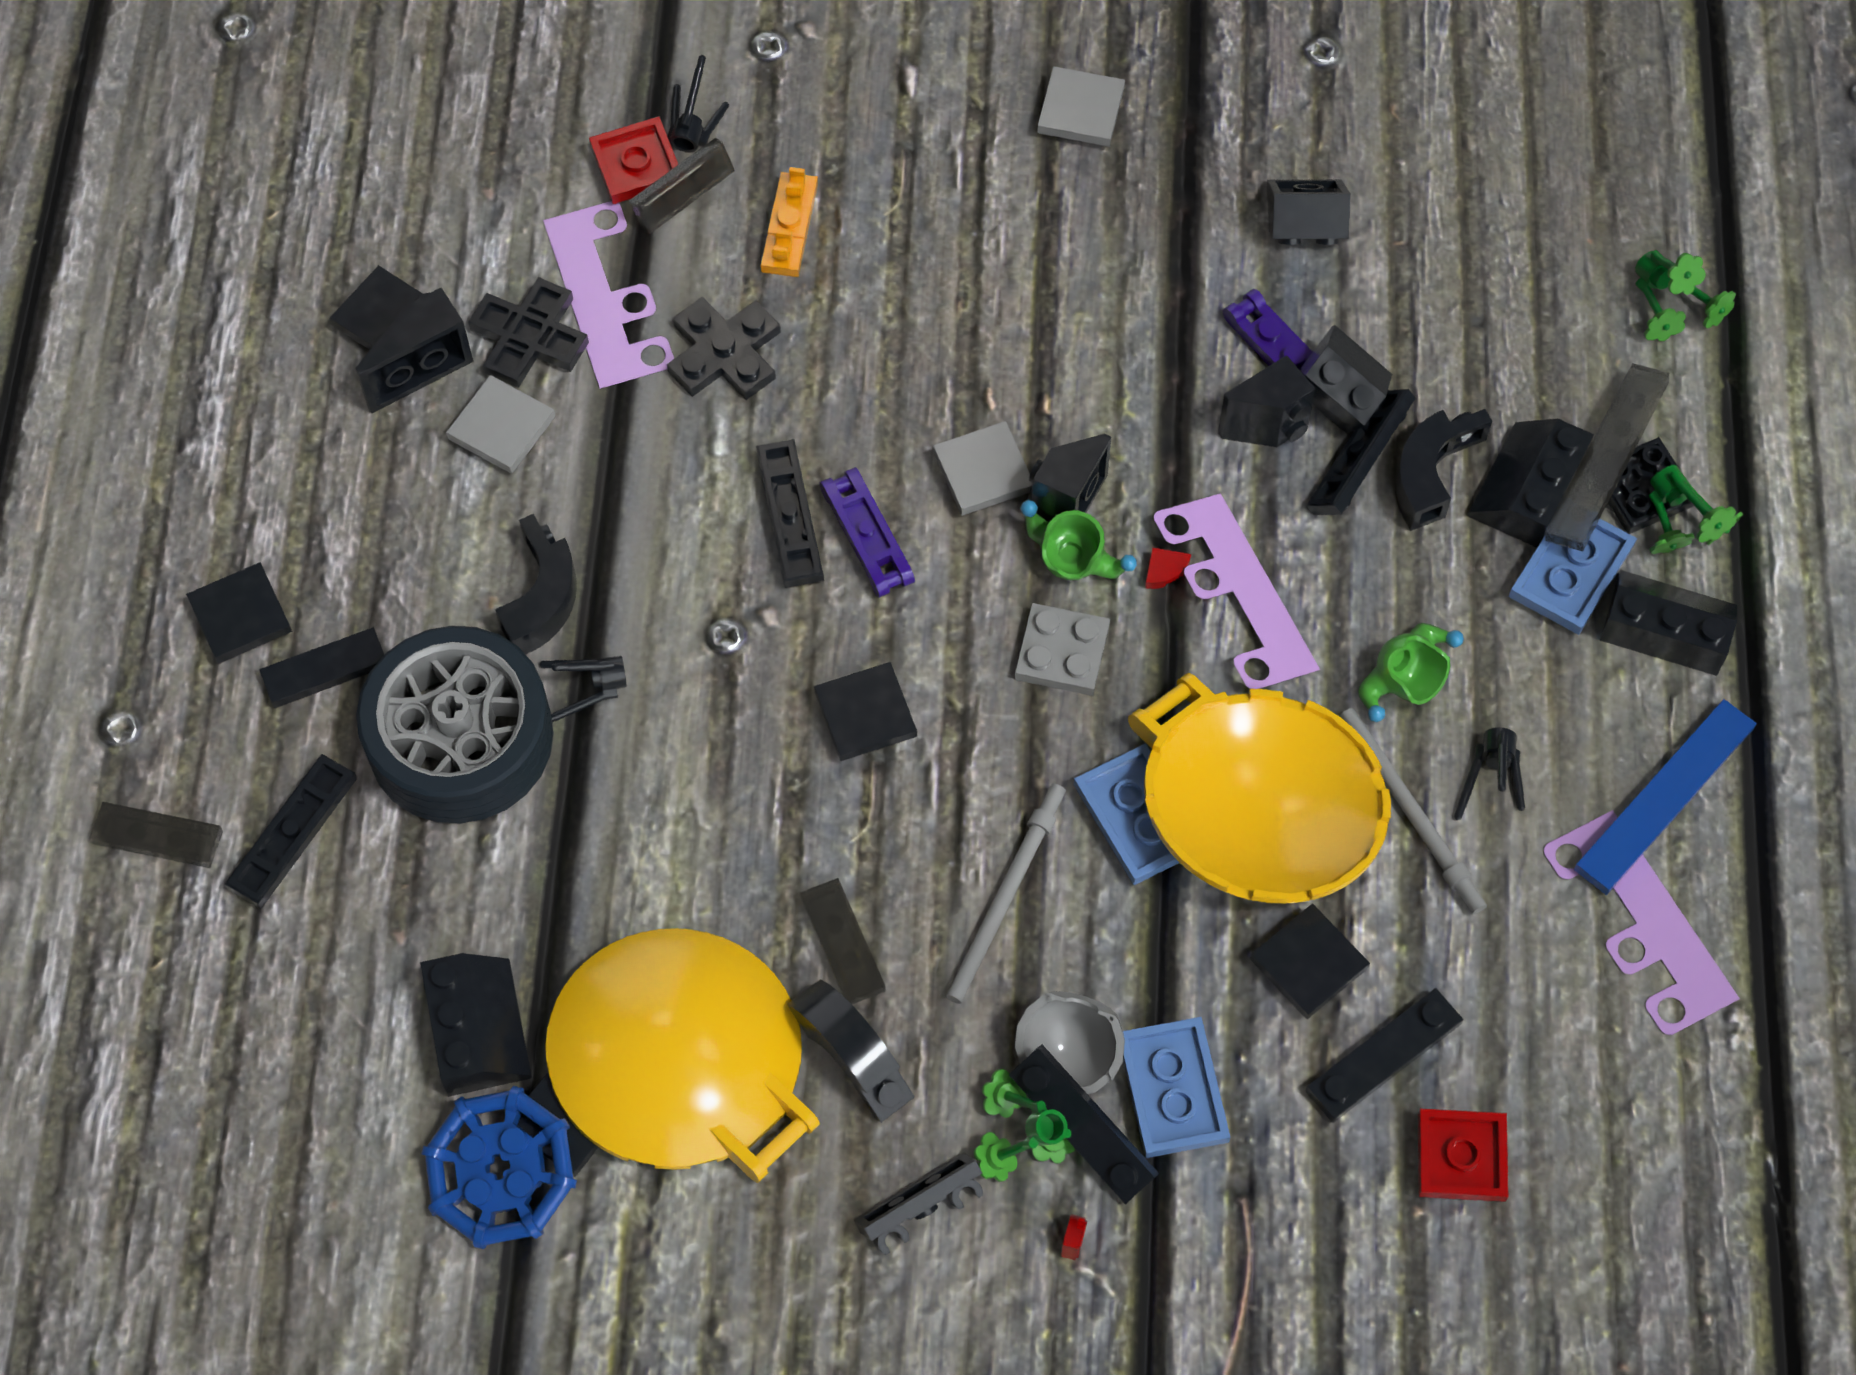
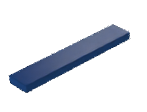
M1723 699L1579 860L1574 871L1607 896L1754 730L1757 723Z

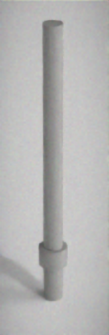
M1353 708L1345 710L1340 717L1351 725L1374 751L1382 766L1380 772L1385 785L1443 869L1442 877L1450 889L1458 891L1473 915L1483 911L1487 904L1470 881L1472 875L1463 862H1457Z
M1052 783L1040 808L1034 809L1027 823L1029 830L946 995L952 1002L961 1004L1043 837L1050 834L1056 822L1054 815L1066 792V789L1061 785Z

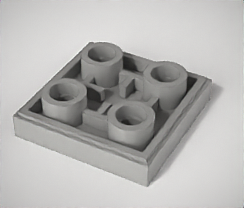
M1053 66L1037 133L1110 147L1125 88V80Z
M490 375L447 430L446 434L452 442L512 474L556 415L553 408Z
M1006 421L933 445V453L961 516L1030 493L1033 482L1029 481L1030 473Z

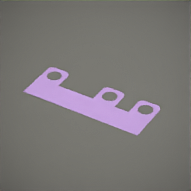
M612 201L543 220L565 287L571 290L573 294L571 305L581 332L588 335L589 343L586 349L599 388L667 370V364L674 359L668 340L665 337L657 336L629 344L622 325L655 313L656 305L650 288L645 284H637L611 292L593 241L621 233L626 229L627 222L620 204H612ZM601 210H611L616 213L618 222L613 228L603 230L594 224L595 215ZM633 292L643 294L647 299L645 309L638 313L626 311L622 304L626 295ZM657 345L663 348L665 359L661 364L649 366L643 363L641 352L647 346Z
M1221 493L1163 509L1154 514V521L1168 543L1178 544L1203 537L1214 558L1188 565L1184 569V575L1195 595L1201 599H1209L1234 592L1264 647L1239 654L1234 658V665L1248 688L1260 689L1320 670ZM1172 514L1185 518L1189 525L1187 533L1184 535L1171 534L1165 528V518ZM1200 569L1213 571L1219 578L1218 587L1214 590L1200 588L1195 582V573ZM1252 658L1264 661L1269 668L1268 677L1264 680L1250 678L1244 669L1246 661Z
M1613 810L1546 844L1544 854L1559 877L1571 879L1579 874L1574 871V868H1565L1557 862L1556 850L1563 844H1572L1579 848L1583 857L1618 818ZM1642 855L1614 887V890L1637 924L1610 937L1606 942V948L1620 970L1625 974H1634L1662 960L1676 981V984L1649 997L1646 1001V1009L1664 1034L1673 1035L1740 998ZM1626 938L1639 940L1645 948L1643 959L1637 963L1624 961L1618 953L1619 943ZM1675 998L1683 1004L1685 1015L1680 1022L1668 1023L1661 1019L1658 1014V1005L1663 999Z

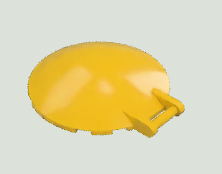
M1186 673L1177 680L1176 687L1144 710L1139 708L1128 716V723L1131 729L1152 748L1144 776L1145 802L1152 825L1160 840L1177 861L1207 884L1231 895L1252 901L1282 904L1305 902L1330 895L1346 887L1364 873L1378 855L1384 843L1388 823L1391 818L1390 790L1386 789L1381 775L1382 766L1365 739L1345 720L1327 708L1310 700H1307L1305 704L1297 700L1283 697V692L1267 689H1250L1249 693L1228 696L1226 692L1214 694L1196 676ZM1185 699L1191 703L1163 725L1157 722L1159 718Z
M679 928L656 929L627 936L604 947L586 960L573 973L556 999L546 1035V1064L553 1092L562 1110L581 1134L593 1144L617 1158L627 1162L630 1159L640 1163L655 1165V1169L669 1170L691 1169V1165L714 1160L720 1162L729 1158L751 1180L759 1183L768 1174L767 1168L805 1132L810 1134L820 1125L816 1115L793 1094L801 1065L802 1041L799 1023L787 1005L792 1000L780 980L764 962L750 951L726 938L708 932ZM786 1114L792 1122L755 1156L749 1148Z

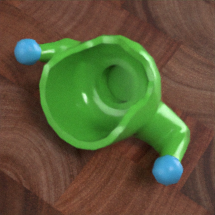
M1027 500L1022 503L1020 510L1025 516L1028 536L1040 545L1041 558L1047 570L1056 577L1064 580H1080L1093 574L1116 579L1125 571H1133L1137 566V560L1133 555H1124L1119 560L1106 553L1104 550V531L1100 523L1090 514L1079 510L1065 511L1056 515L1048 522L1036 513L1038 507L1034 501Z
M1420 623L1410 633L1400 634L1388 640L1378 654L1376 667L1363 680L1358 690L1360 700L1369 710V719L1374 722H1380L1385 718V709L1378 704V699L1385 694L1393 693L1417 705L1427 703L1434 698L1443 688L1450 671V657L1434 644L1444 642L1452 648H1457L1464 642L1463 634L1458 630L1449 632L1431 624Z

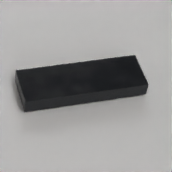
M372 627L259 670L275 709L369 674L384 656V652L375 629Z

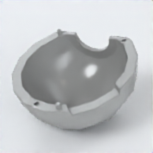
M1053 991L1042 995L1025 1010L1017 1025L1015 1049L1021 1064L1037 1047L1043 1044L1087 1094L1096 1093L1111 1080L1113 1081L1123 1063L1125 1038L1119 1017L1110 1007L1079 994Z

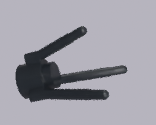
M700 55L698 58L685 112L680 118L681 87L678 84L673 87L671 124L667 137L674 148L683 152H695L698 146L706 147L711 133L729 108V103L723 102L705 129L701 125L702 120L693 114L706 60L704 55Z
M622 656L598 660H553L540 662L541 668H552L553 671H591L593 687H602L601 692L551 714L552 722L603 700L618 698L617 689L627 687Z
M1502 727L1488 729L1484 733L1483 744L1475 746L1474 760L1454 814L1456 820L1462 819L1482 762L1485 760L1488 767L1498 770V790L1501 792L1506 790L1507 768L1511 766L1517 809L1519 811L1525 809L1520 770V751L1516 749L1517 735L1514 731Z

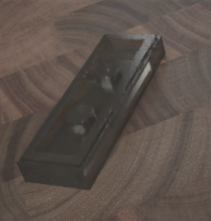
M714 138L629 200L643 231L651 234L735 171L723 142Z
M102 802L89 839L95 845L211 868L223 830L220 825Z
M839 878L800 892V899L841 994L851 1004H855L885 992L886 986Z

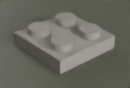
M1032 603L1015 672V680L1094 696L1110 627V619Z

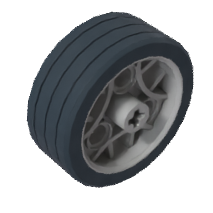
M447 626L429 629L403 640L385 653L370 671L360 692L356 713L359 739L379 786L400 807L413 815L434 822L460 824L484 820L507 810L526 796L542 776L551 756L554 735L551 711L543 682L535 665L517 645L499 634L478 627ZM442 682V685L435 690L423 695L421 694L427 687ZM474 688H485V690L478 695L468 694ZM496 716L518 717L517 725L494 728ZM412 723H424L417 730H407L408 726ZM476 751L485 752L480 759H467L469 755ZM425 757L441 761L433 772L421 768Z

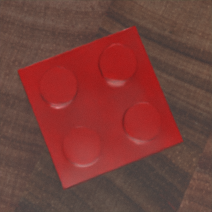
M659 116L589 137L591 150L612 204L684 183L683 174Z
M1420 1108L1418 1113L1419 1197L1506 1202L1509 1197L1507 1113Z

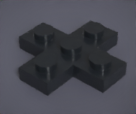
M538 277L521 306L486 293L468 321L471 331L498 341L483 365L485 374L492 375L501 381L519 388L537 358L571 372L589 343L587 334L559 323L573 301L572 291Z
M703 297L673 317L674 326L693 346L667 364L668 372L692 397L720 376H723L745 400H748L776 379L775 370L756 350L780 334L781 327L757 300L727 321Z

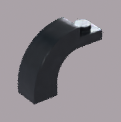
M1486 409L1475 413L1464 412L1455 417L1452 422H1450L1444 410H1441L1420 423L1408 438L1396 474L1395 494L1399 510L1410 531L1446 518L1451 497L1438 476L1436 465L1450 454L1487 440L1492 419Z
M534 514L520 519L519 522L523 538L540 567L538 578L525 595L495 609L500 628L506 639L517 645L525 655L543 646L560 631L570 616L577 592L576 573L566 539L563 538L555 541L548 525L540 526Z
M820 979L787 1004L807 1037L821 1045L839 1064L876 1120L882 1123L915 1097L898 1071L900 1068L899 1064L877 1033L857 1009L830 984Z

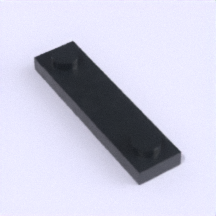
M1409 389L1388 390L1386 397L1367 423L1353 432L1308 502L1307 507L1313 515H1342L1350 506L1354 494L1399 424L1406 418L1407 411L1416 399Z
M791 439L756 446V452L784 586L788 588L824 581L795 440Z
M321 754L226 881V888L262 909L357 780L355 772Z
M1435 988L1306 1087L1305 1091L1331 1122L1334 1123L1458 1028L1464 1019Z
M1043 1044L1037 1047L1009 1074L1031 1100L1035 1102L1044 1101L1047 1110L1054 1109L1064 1115L1067 1127L1071 1130V1137L1066 1139L1124 1204H1127L1159 1174Z

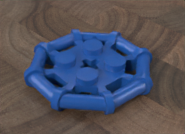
M513 1086L509 1091L468 1099L461 1096L454 1101L455 1107L430 1143L422 1148L421 1155H425L431 1201L428 1209L431 1215H438L470 1239L475 1248L485 1249L490 1244L531 1236L534 1239L539 1238L544 1234L543 1228L571 1188H576L577 1180L573 1178L567 1130L570 1127L565 1118L559 1119L526 1095L523 1088ZM506 1109L504 1122L483 1126L480 1117L477 1115ZM522 1114L543 1128L535 1137L529 1135L518 1126ZM466 1123L472 1132L460 1142L458 1152L447 1150L446 1148L460 1128ZM550 1143L555 1173L545 1171L542 1147ZM498 1156L501 1157L502 1161L510 1163V1169L503 1171V1178L497 1180L496 1174L490 1173V1165L494 1164L495 1158ZM443 1161L455 1164L458 1188L447 1193ZM543 1182L552 1185L534 1211L529 1205L532 1199L531 1195L536 1188L541 1187ZM465 1198L469 1203L476 1205L482 1210L478 1223L455 1206ZM518 1211L521 1221L495 1225V1215L497 1213Z

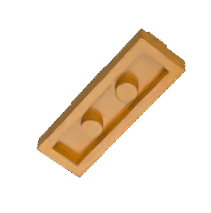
M790 167L789 173L781 172L761 261L762 273L799 277L818 187V177L805 175V169Z

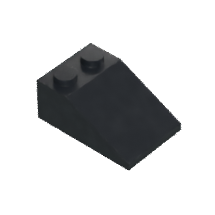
M439 288L431 293L421 294L413 302L407 304L355 369L368 409L371 413H374L474 361L464 322L443 289Z

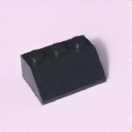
M1558 418L1515 422L1467 516L1537 548L1552 525L1582 466L1594 434Z
M1620 570L1600 641L1717 676L1729 653L1737 623V605Z
M460 953L420 962L440 1079L448 1097L531 1079V1069L510 960L508 958Z

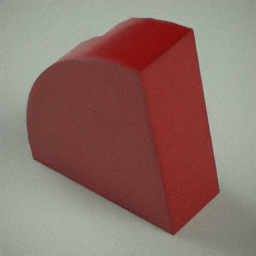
M1152 548L1145 588H1163L1166 584L1183 576L1184 569L1190 565L1192 554Z
M1074 1214L1070 1215L1062 1245L1061 1257L1072 1260L1079 1258L1088 1222L1085 1217Z

